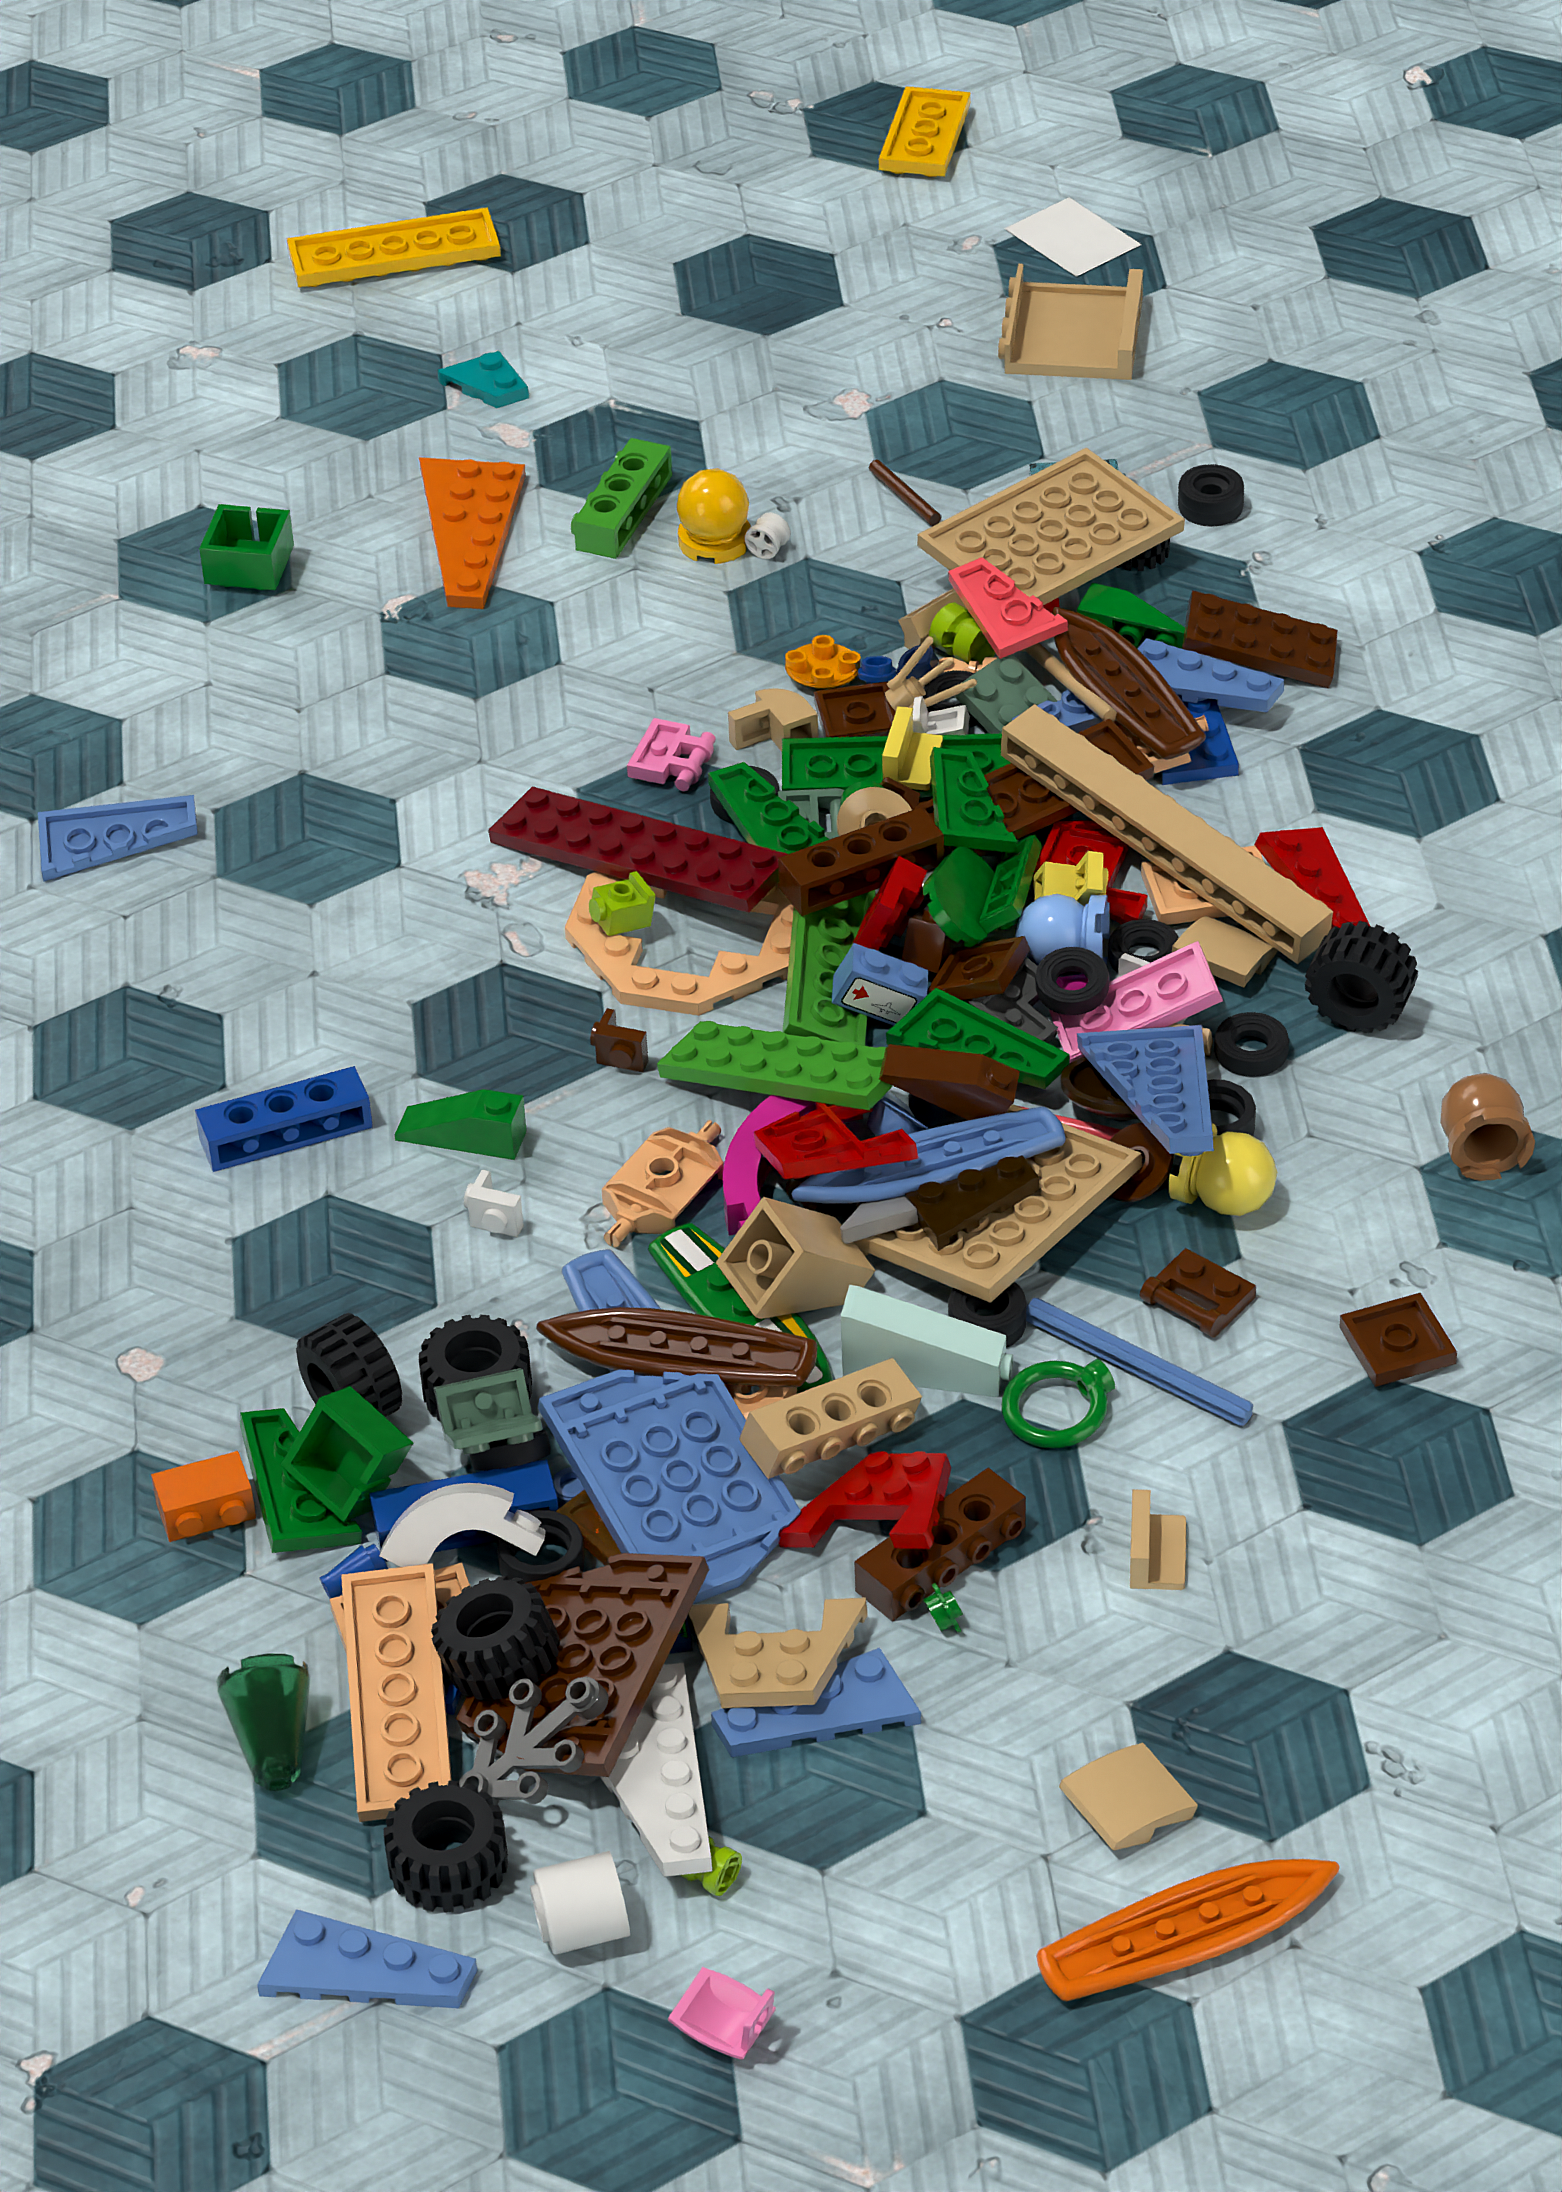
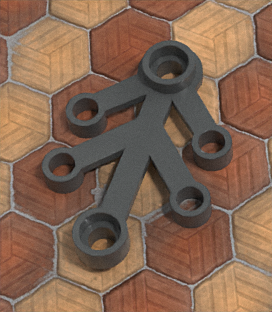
M591 1677L574 1679L567 1686L566 1700L530 1731L534 1711L541 1701L542 1692L529 1679L524 1678L516 1681L509 1691L510 1701L516 1707L505 1753L494 1762L498 1740L502 1738L506 1731V1721L493 1710L481 1712L474 1721V1731L480 1736L473 1769L462 1776L459 1780V1786L465 1787L468 1784L477 1786L479 1794L487 1792L493 1797L494 1805H497L500 1800H524L529 1804L540 1803L548 1793V1783L536 1772H525L517 1781L504 1779L516 1769L560 1768L566 1773L579 1769L584 1759V1752L573 1741L562 1740L554 1748L540 1747L577 1715L587 1720L598 1717L608 1704L607 1690ZM529 1690L528 1695L522 1699L524 1693ZM494 1721L493 1726L486 1731L488 1725ZM572 1751L570 1757L562 1762V1758ZM536 1783L534 1789L528 1793L530 1786Z

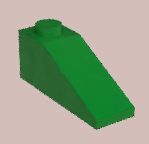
M482 1089L407 1106L394 1134L395 1141L515 1160L527 1132L523 1095Z

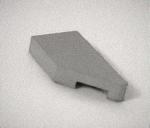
M905 1196L862 1203L840 1227L842 1241L847 1244L914 1225L918 1222L917 1209Z

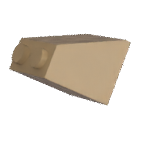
M767 1197L761 1199L716 1262L753 1315L760 1319L844 1305L849 1285L864 1287L876 1271L854 1242L843 1243L840 1231L842 1225L835 1217Z

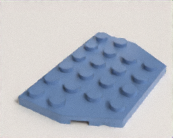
M619 1369L539 1398L538 1410L621 1553L703 1556L710 1570L693 1604L740 1587L779 1544V1532L788 1527L801 1513L781 1477L777 1475L767 1479L740 1442L739 1438L746 1420L718 1374L697 1373L688 1376L680 1372H664L663 1377L634 1375V1370Z

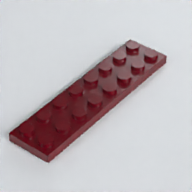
M533 786L488 829L490 842L626 880L629 879L630 873L637 871L648 886L748 913L779 882L778 858L788 855L787 853Z

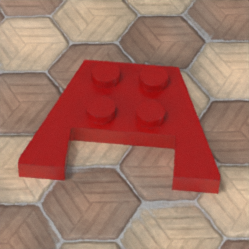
M1093 820L1057 821L1054 823L1038 858L1033 876L1045 861L1076 866L1087 851L1104 853L1103 868L1108 869L1106 895L1108 896L1107 902L1110 905V919L1124 924L1132 920L1142 919L1147 909L1148 895L1112 888L1130 847Z
M816 1102L817 1109L800 1117V1114L795 1111L753 1132L756 1148L784 1179H798L810 1175L918 1159L916 1143L903 1129L860 1141L841 1121L871 1112L873 1108L864 1110Z
M885 1451L870 1453L801 1509L800 1515L788 1527L779 1532V1546L814 1548L834 1520L837 1519L899 1520L889 1533L894 1548L930 1549L934 1542L932 1527L938 1526L940 1518L937 1510L938 1503L944 1500L952 1469L947 1454L926 1453L923 1451L913 1453H887Z

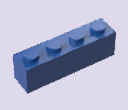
M547 1459L510 1468L479 1471L472 1474L369 1493L373 1523L380 1552L390 1530L408 1507L424 1495L454 1484L481 1483L514 1493L512 1504L508 1510L513 1514L517 1510L524 1512L534 1510L558 1512L557 1496ZM482 1530L460 1531L443 1540L433 1553L498 1541V1536Z

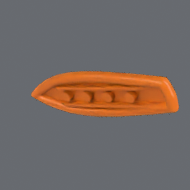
M1276 1859L1241 1864L1179 1883L1109 1914L1041 1948L1036 1954L1040 1973L1047 1986L1062 2001H1070L1146 1980L1220 1956L1280 1928L1304 1911L1337 1875L1340 1869L1339 1864L1335 1861Z

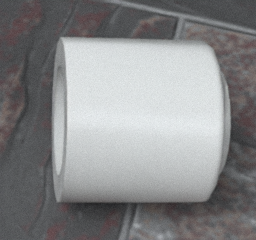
M610 1851L534 1870L535 1885L530 1886L533 1906L543 1943L549 1942L552 1954L558 1955L630 1936L624 1898Z

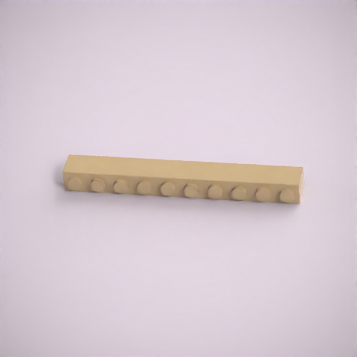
M1034 704L1002 728V757L1295 963L1299 964L1315 951L1324 936L1328 935L1331 930L1333 911L1325 903L1310 896L1292 880L1274 871L1263 860L1251 855L1238 846L1230 837L1224 836L1208 825L1201 817L1192 814L1176 803L1171 796L1163 794L1149 784L1142 776L1133 773L1117 762L1113 756L1101 751L1083 735L1077 734L1061 723L1054 715L1048 714Z

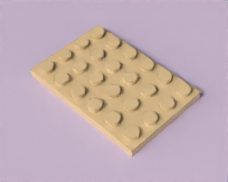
M1084 448L919 533L917 546L948 570L983 557L1014 580L1015 587L1029 597L1034 595L1045 605L1183 532L1185 519L1091 450Z
M1012 1104L1005 1113L1026 1109ZM1061 1123L1065 1132V1143L1060 1147L1026 1159L1039 1176L1040 1190L1002 1213L990 1212L979 1219L980 1226L968 1234L961 1230L949 1237L950 1244L940 1251L935 1248L918 1222L914 1225L854 1241V1243L862 1251L991 1303L1142 1167V1156L1140 1152Z

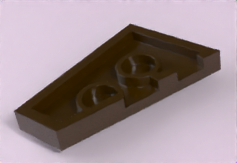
M1023 1155L1005 1157L1000 1159L997 1165L980 1171L976 1169L964 1170L959 1173L956 1179L941 1184L938 1182L923 1183L919 1186L918 1190L905 1193V1197L917 1209L918 1224L935 1248L940 1251L950 1244L949 1237L961 1230L968 1234L980 1226L979 1219L990 1212L1002 1213L1039 1191V1176Z

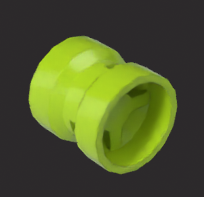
M708 1836L712 1871L679 1876L688 1881L698 1879L702 1882L705 1890L716 1896H722L736 1880L742 1865V1856L730 1847H716L713 1838Z

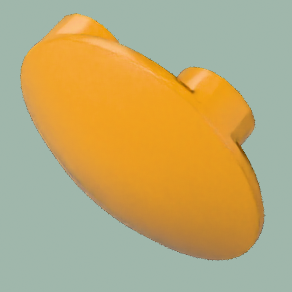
M818 635L812 639V643L803 645L795 650H790L785 655V670L794 681L814 688H833L847 684L858 676V669L861 667V656L858 652L835 644V640L827 635Z

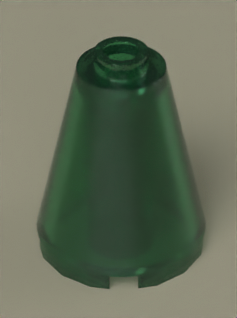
M267 1653L249 1656L240 1660V1669L230 1674L229 1667L221 1671L216 1680L217 1692L254 1782L269 1791H282L291 1787L293 1782L301 1775L311 1681L308 1664L304 1661L302 1667L294 1664V1657L288 1654Z

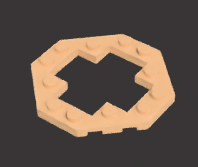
M600 872L587 875L565 925L566 940L573 948L578 947L585 956V962L600 980L605 979L611 986L612 994L620 1004L699 1016L713 1010V1003L731 997L735 1001L763 989V982L775 977H781L782 980L787 979L794 906L779 889L778 882L751 911L774 915L759 956L719 950L709 977L636 966L643 951L642 939L622 935L608 936L598 922L591 918L589 901L592 899L593 887L626 879ZM649 886L655 893V897L665 898L667 890Z

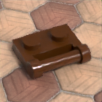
M1185 1248L1156 1277L1151 1276L1144 1282L1140 1291V1298L1151 1305L1158 1303L1200 1326L1201 1332L1213 1338L1256 1298V1285Z

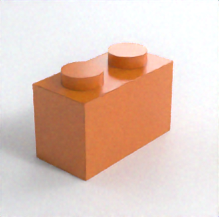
M238 1451L151 1474L156 1505L169 1542L256 1519L252 1488Z

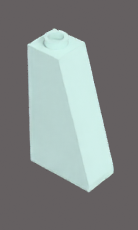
M849 1285L841 1313L843 1376L893 1358L915 1387L999 1397L1002 1381H1010L1013 1368V1354H1006V1335L860 1286Z

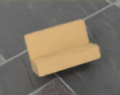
M1132 1489L1130 1588L1183 1590L1185 1588L1186 1517L1184 1515L1150 1514L1151 1490Z

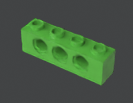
M630 438L623 450L617 452L612 466L608 471H604L600 483L594 492L588 494L586 503L581 511L573 516L571 533L575 535V548L577 551L617 559L672 477L671 446Z

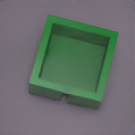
M218 504L199 548L204 584L276 590L294 547L290 510L258 507L256 517L260 541H255L251 507Z
M349 1386L319 1398L283 1459L281 1466L339 1519L346 1522L372 1511L369 1493L387 1489L392 1481L388 1476L398 1471L414 1442Z

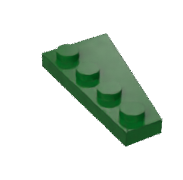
M745 762L708 773L709 786L747 843L790 854L830 840L824 835V828L815 821L808 822L799 814V807L790 800L785 801L775 794V787Z
M938 988L930 992L886 1032V1045L892 1044L983 1054L1020 1071L1018 1082L1046 1089L1058 1078L1063 1069L1070 1063L1069 1053Z
M280 1408L240 1412L239 1425L271 1552L278 1553L361 1544L362 1530L356 1521L351 1522V1520L343 1522L281 1466L283 1459L299 1434L298 1429L286 1410Z

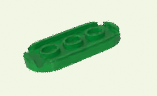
M960 846L945 856L924 882L923 895L929 894L931 902L927 904L928 910L939 928L950 939L956 942L962 939L964 946L971 948L989 934H986L979 921L995 873L977 853L967 847Z

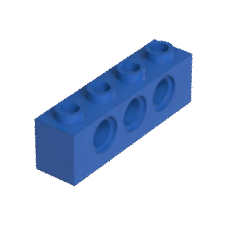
M355 1066L195 1109L199 1140L213 1172L373 1128L369 1096Z

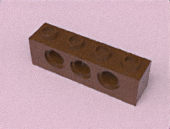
M919 807L779 857V889L798 913L804 916L879 889L898 856L927 871L936 868L944 859V834L925 811Z
M989 1467L946 1496L943 1501H939L937 1510L940 1518L938 1526L932 1527L934 1542L930 1549L894 1548L889 1536L855 1560V1592L866 1598V1601L892 1622L907 1611L915 1610L922 1603L923 1599L935 1592L932 1587L933 1583H936L938 1588L947 1587L960 1573L974 1563L982 1562L991 1551L1005 1541L1016 1538L1026 1527V1496Z

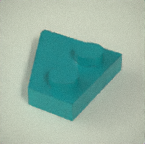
M500 351L485 353L480 357L437 370L438 382L441 385L447 386L453 382L462 386V394L471 398L481 399L485 404L495 408L529 398L528 386Z

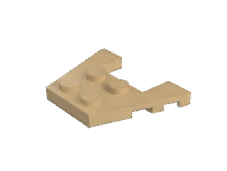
M866 1598L825 1599L822 1629L820 1631L791 1629L776 1633L744 1631L739 1634H729L731 1620L729 1603L692 1605L688 1618L690 1627L694 1630L700 1653L703 1654L707 1664L708 1674L721 1708L795 1706L816 1704L838 1667L837 1658L842 1649L849 1648L855 1638L854 1629L858 1622L864 1623L868 1610Z

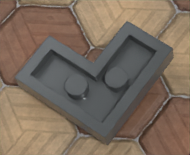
M1025 957L1004 993L974 998L969 1002L970 1005L1046 1043H1050L1057 1035L1058 1027L1032 1007L1040 1000L1035 987V974L1038 966L1027 957Z

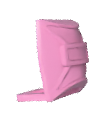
M702 1967L668 2017V2021L699 2043L723 2054L743 2060L776 2010L773 2006L775 1992L767 1988L764 1994L760 1996L744 1984L724 1974Z

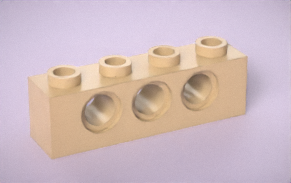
M890 1358L749 1412L739 1440L767 1479L783 1473L793 1474L804 1465L819 1459L829 1460L840 1451L855 1445L865 1446L876 1437L885 1433L903 1431L914 1421L915 1412L922 1395L897 1362Z

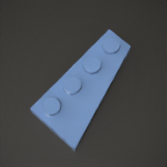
M1147 638L1138 647V650L1161 673L1176 694L1182 695V701L1197 703L1208 698L1217 699L1218 706L1268 712L1284 692V679L1268 675L1265 672L1251 670L1228 661H1221L1198 654L1195 651L1184 650Z
M296 1909L257 1987L261 1997H277V1992L299 1993L300 1999L321 2000V1996L324 1994L349 1996L350 2002L369 2003L370 1999L390 1998L395 2000L396 2005L459 2008L477 1972L476 1958Z

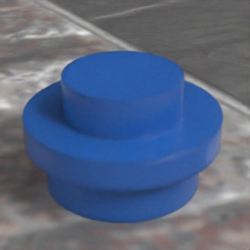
M885 656L866 657L862 660V667L858 669L859 679L866 681V684L888 682L896 676V668L892 666V660Z

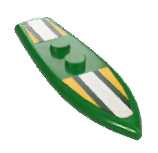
M687 1223L674 1227L658 1236L649 1244L648 1251L696 1314L772 1329L816 1341L818 1346L815 1367L801 1387H797L796 1394L833 1380L827 1357L817 1338L804 1320L797 1313L763 1319L756 1318L716 1264L725 1248L696 1225Z

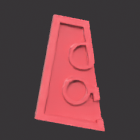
M983 557L948 571L949 582L999 659L1068 631V621L1059 614L1054 616L1043 607V602L1034 595L1031 597L1027 596L1015 587L1014 580Z

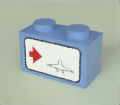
M853 943L833 975L832 1003L894 1026L927 996L928 970L918 967L913 963L888 956L875 949H869Z

